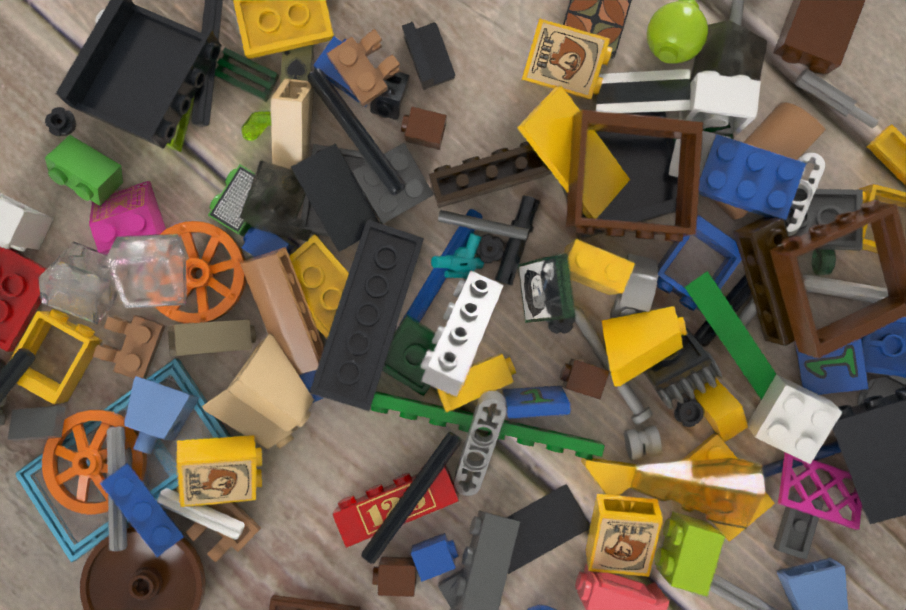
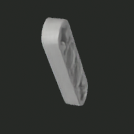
M487 391L478 400L455 471L454 487L459 494L471 496L476 494L481 488L506 415L505 397L497 391ZM491 403H495L497 407L493 408L491 418L487 417V407ZM480 427H487L492 431V434L487 437H481L475 431ZM471 452H479L484 458L480 461H472L467 456ZM469 470L472 472V480L469 483H465L463 481L466 480Z

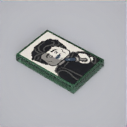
M567 253L555 254L519 264L518 270L525 323L575 318Z

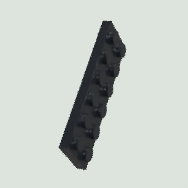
M368 219L366 220L309 392L310 394L368 412L370 411L424 238Z

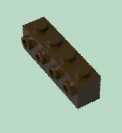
M526 141L521 143L520 147L516 149L502 148L493 151L489 157L480 159L479 156H475L462 161L463 164L451 167V165L438 167L433 170L434 173L429 174V179L437 206L441 208L550 176L552 172L529 142Z
M762 217L733 231L764 339L767 342L787 346L794 342L795 338L770 250L782 245V241L788 238V230L783 218Z

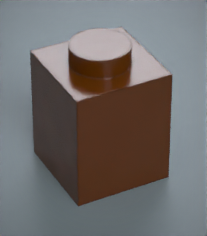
M411 106L410 114H404L401 124V132L405 133V141L440 150L447 123V115Z
M571 358L569 364H564L560 380L563 381L562 387L601 400L610 371Z
M381 557L379 566H374L373 585H378V596L414 597L416 566L413 558Z

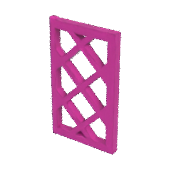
M784 452L778 504L854 530H860L861 501L856 489L850 494L842 481L844 478L852 480L850 473L814 459L809 464ZM793 460L802 462L806 468L797 476L792 469ZM818 468L830 473L833 479L823 485L815 470ZM808 475H810L817 487V490L809 496L800 483ZM835 484L844 497L836 505L827 492ZM792 486L795 487L802 499L799 503L788 499L789 488ZM821 495L829 510L824 512L815 509L811 501ZM847 504L852 511L851 520L842 518L839 510Z

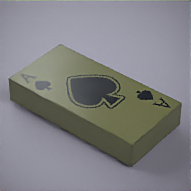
M314 44L282 51L280 85L285 78L308 81L307 75L313 71Z

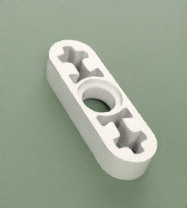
M806 153L798 159V161L806 163V166L808 163L814 164V170L811 172L808 181L803 180L801 177L798 188L805 190L807 198L801 202L793 200L790 209L795 210L791 222L794 224H789L787 227L788 237L798 232L825 170L824 159L816 153Z

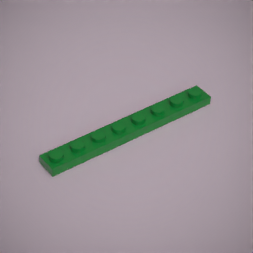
M379 391L375 392L370 408L371 411L388 414V410L400 412V417L410 420H417L418 416L429 418V423L436 426L446 427L447 422L459 425L458 430L464 432L469 431L474 415L473 412L459 409L446 412L444 406ZM508 420L503 421L497 438L505 440V436L517 438V443L532 447L535 442L546 444L547 450L557 453H563L564 449L575 451V456L589 460L593 459V455L602 457L605 446L598 440ZM487 427L478 428L479 430L488 431L487 436L492 434V431Z

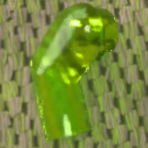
M271 111L253 112L241 128L242 137L247 141L257 139L267 126H271Z

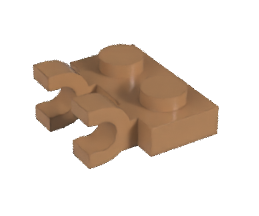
M375 29L365 35L358 44L353 37H350L327 53L328 59L362 106H365L387 91L388 86L384 81L400 72L398 68L400 64L393 54L380 63L376 69L368 60V55L382 48L380 43L382 38Z
M134 315L132 322L116 316L113 318L107 317L104 328L125 334V341L121 350L107 344H103V346L97 345L93 357L115 362L116 365L113 372L135 379V376L146 379L166 325L139 315Z
M235 502L206 505L245 524L241 536L235 540L217 532L222 539L207 554L215 563L231 546L239 552L261 529ZM196 522L189 528L186 534L195 541L208 527Z

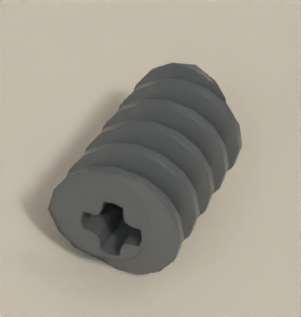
M708 351L706 353L711 358V365L657 392L660 399L670 410L673 409L672 399L675 398L680 404L684 403V393L691 399L695 398L694 388H697L702 394L705 393L704 383L706 382L712 388L717 387L715 378L722 379V373Z

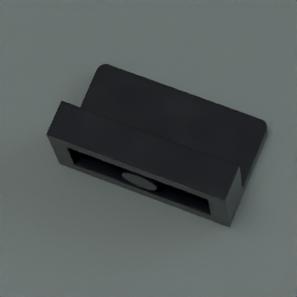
M413 22L402 25L403 36L423 90L455 79V72L437 23H431L417 29Z

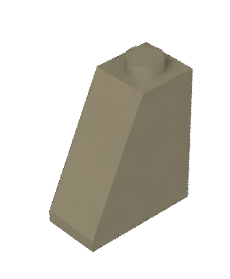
M250 319L167 326L169 356L252 349V343L256 342L255 326L250 325Z

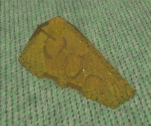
M723 458L637 465L631 481V489L662 502L672 500L680 503L681 509L689 513L693 510L706 514V520L743 529H747L765 495L762 464L744 459Z

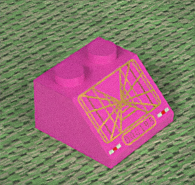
M150 181L114 192L101 206L92 202L89 226L98 253L114 256L150 244L160 233L166 230Z

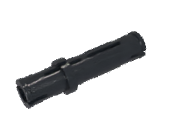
M523 195L516 218L511 221L510 225L529 229L528 239L529 234L533 233L534 227L532 225L541 201ZM509 237L494 280L513 285L526 244L525 240Z

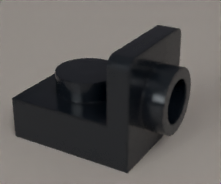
M398 72L384 82L388 86V90L370 102V112L384 118L398 120L410 75Z

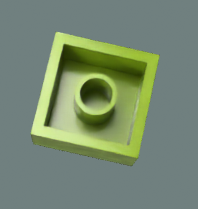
M672 511L671 518H668L664 524L663 535L665 539L662 548L659 547L655 555L656 569L670 586L708 597L725 535L707 521Z

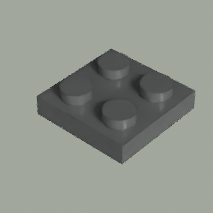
M405 143L384 153L406 184L405 189L399 194L392 195L369 163L352 171L354 178L381 224L388 222L434 195Z

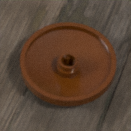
M130 525L127 526V548L125 550L110 551L109 536H107L88 556L80 579L82 607L84 610H200L205 595V572L197 551L186 538L183 537L159 557H156L135 528Z

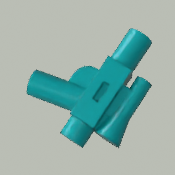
M471 233L466 247L458 248L454 255L433 256L431 259L432 267L450 269L444 272L445 278H463L467 280L470 271L475 272L474 270L482 269L484 266V262L480 260V257H474L482 237Z

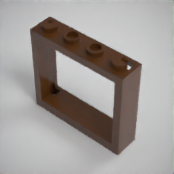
M584 109L575 114L572 126L566 227L576 228V234L587 235L595 234V230H605L606 236L625 237V232L636 233L635 238L654 239L655 235H665V241L683 242V237L696 235L703 122ZM587 130L681 139L675 225L582 218Z
M879 200L868 201L861 205V209L855 212L839 214L835 217V221L813 226L808 229L809 233L787 238L782 241L781 246L770 250L797 349L800 353L819 359L906 316V241L897 204L879 203ZM871 223L888 296L816 330L797 257Z

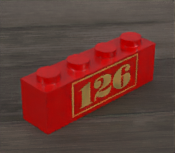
M447 465L442 469L404 524L459 501V495L454 487V482ZM405 473L394 478V484L383 488L382 484L366 490V495L355 499L353 495L338 502V507H336L332 515L346 548L374 536L418 474L411 476L410 473Z

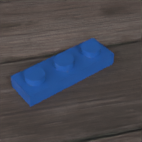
M128 462L100 482V485L156 557H159L184 537Z

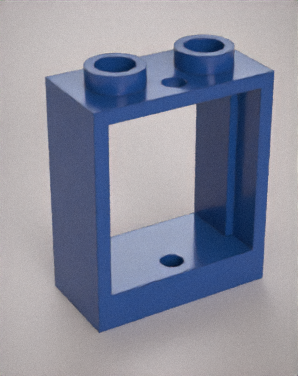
M698 215L696 235L694 236L725 257L712 276L721 290L741 261L738 246L735 240ZM690 236L683 237V242H673L659 262L656 287L668 294L672 291L680 297L679 303L687 309L694 311L695 309H700L685 287L665 274L690 238Z

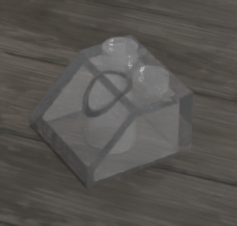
M178 234L116 237L105 260L125 308L186 304V257Z

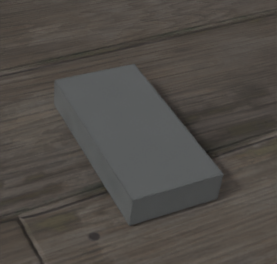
M57 405L12 410L8 440L22 441L61 438L66 407Z

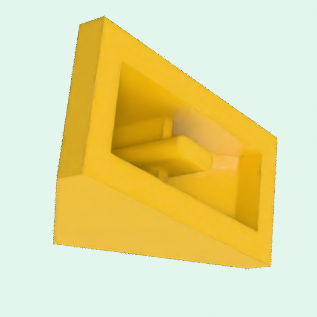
M715 378L717 387L712 388L706 382L704 383L706 392L702 394L696 388L694 394L696 401L703 408L705 418L714 432L725 443L748 428L740 402Z
M581 458V463L605 495L619 496L646 476L647 469L640 464L593 458L592 460Z

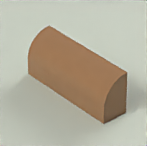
M785 102L780 103L743 143L798 160L826 128L804 109ZM713 200L733 220L742 218L749 212Z
M286 247L241 261L240 265L268 334L276 339L298 375L317 370L324 345Z

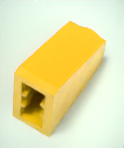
M675 306L601 320L614 387L623 385L683 348L681 336L687 335L684 318H677Z
M499 353L470 366L457 396L438 388L436 389L445 411L449 412L480 398L487 391H496L514 383L511 375L516 374V370L511 358H504L503 354Z

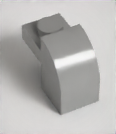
M628 253L626 260L635 263L624 292L617 294L610 312V319L650 311L658 280L657 260Z

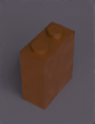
M793 0L773 54L781 56V59L787 63H799L807 66L813 73L829 74L841 66L866 0Z

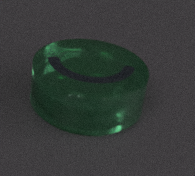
M814 249L812 254V270L814 274L830 275L836 264L835 251Z

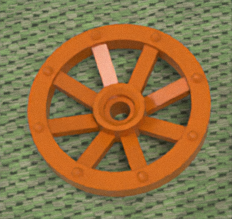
M182 222L164 230L149 246L142 267L143 285L151 303L166 317L188 324L211 322L227 314L241 298L246 285V277L240 262L245 260V257L235 239L223 229L205 222ZM191 233L211 235L201 259ZM181 236L189 259L184 260L165 248L173 240ZM221 242L228 250L231 259L211 265L210 263ZM161 257L181 268L180 273L157 277L156 271L159 258ZM198 269H201L202 276L198 279L196 277V271ZM234 269L231 288H228L214 278V274ZM183 282L185 285L169 303L162 295L159 286ZM207 286H210L225 297L217 306L210 310ZM196 288L198 313H188L179 310Z
M108 410L82 411L64 420L61 438H49L47 440L42 456L43 477L49 492L62 506L76 513L87 515L108 512V494L100 485V482L105 479L102 474L108 473L107 448L103 449L101 447L107 437V429L112 426L124 427L126 438L125 450L131 448L132 469L143 482L147 468V453L133 449L139 431L126 427L124 424L125 417ZM102 421L89 446L83 423ZM72 430L78 452L62 446L64 439ZM58 456L72 462V467L61 474L58 471ZM87 459L90 460V466H89V467L87 466V463H86ZM78 475L77 496H74L64 486V483ZM90 479L97 486L106 501H87Z

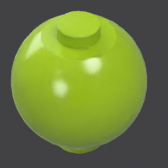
M678 0L659 8L648 23L646 32L648 46L651 52L664 63L679 64L694 58L704 47L708 36L707 20L699 9L698 3L695 0Z

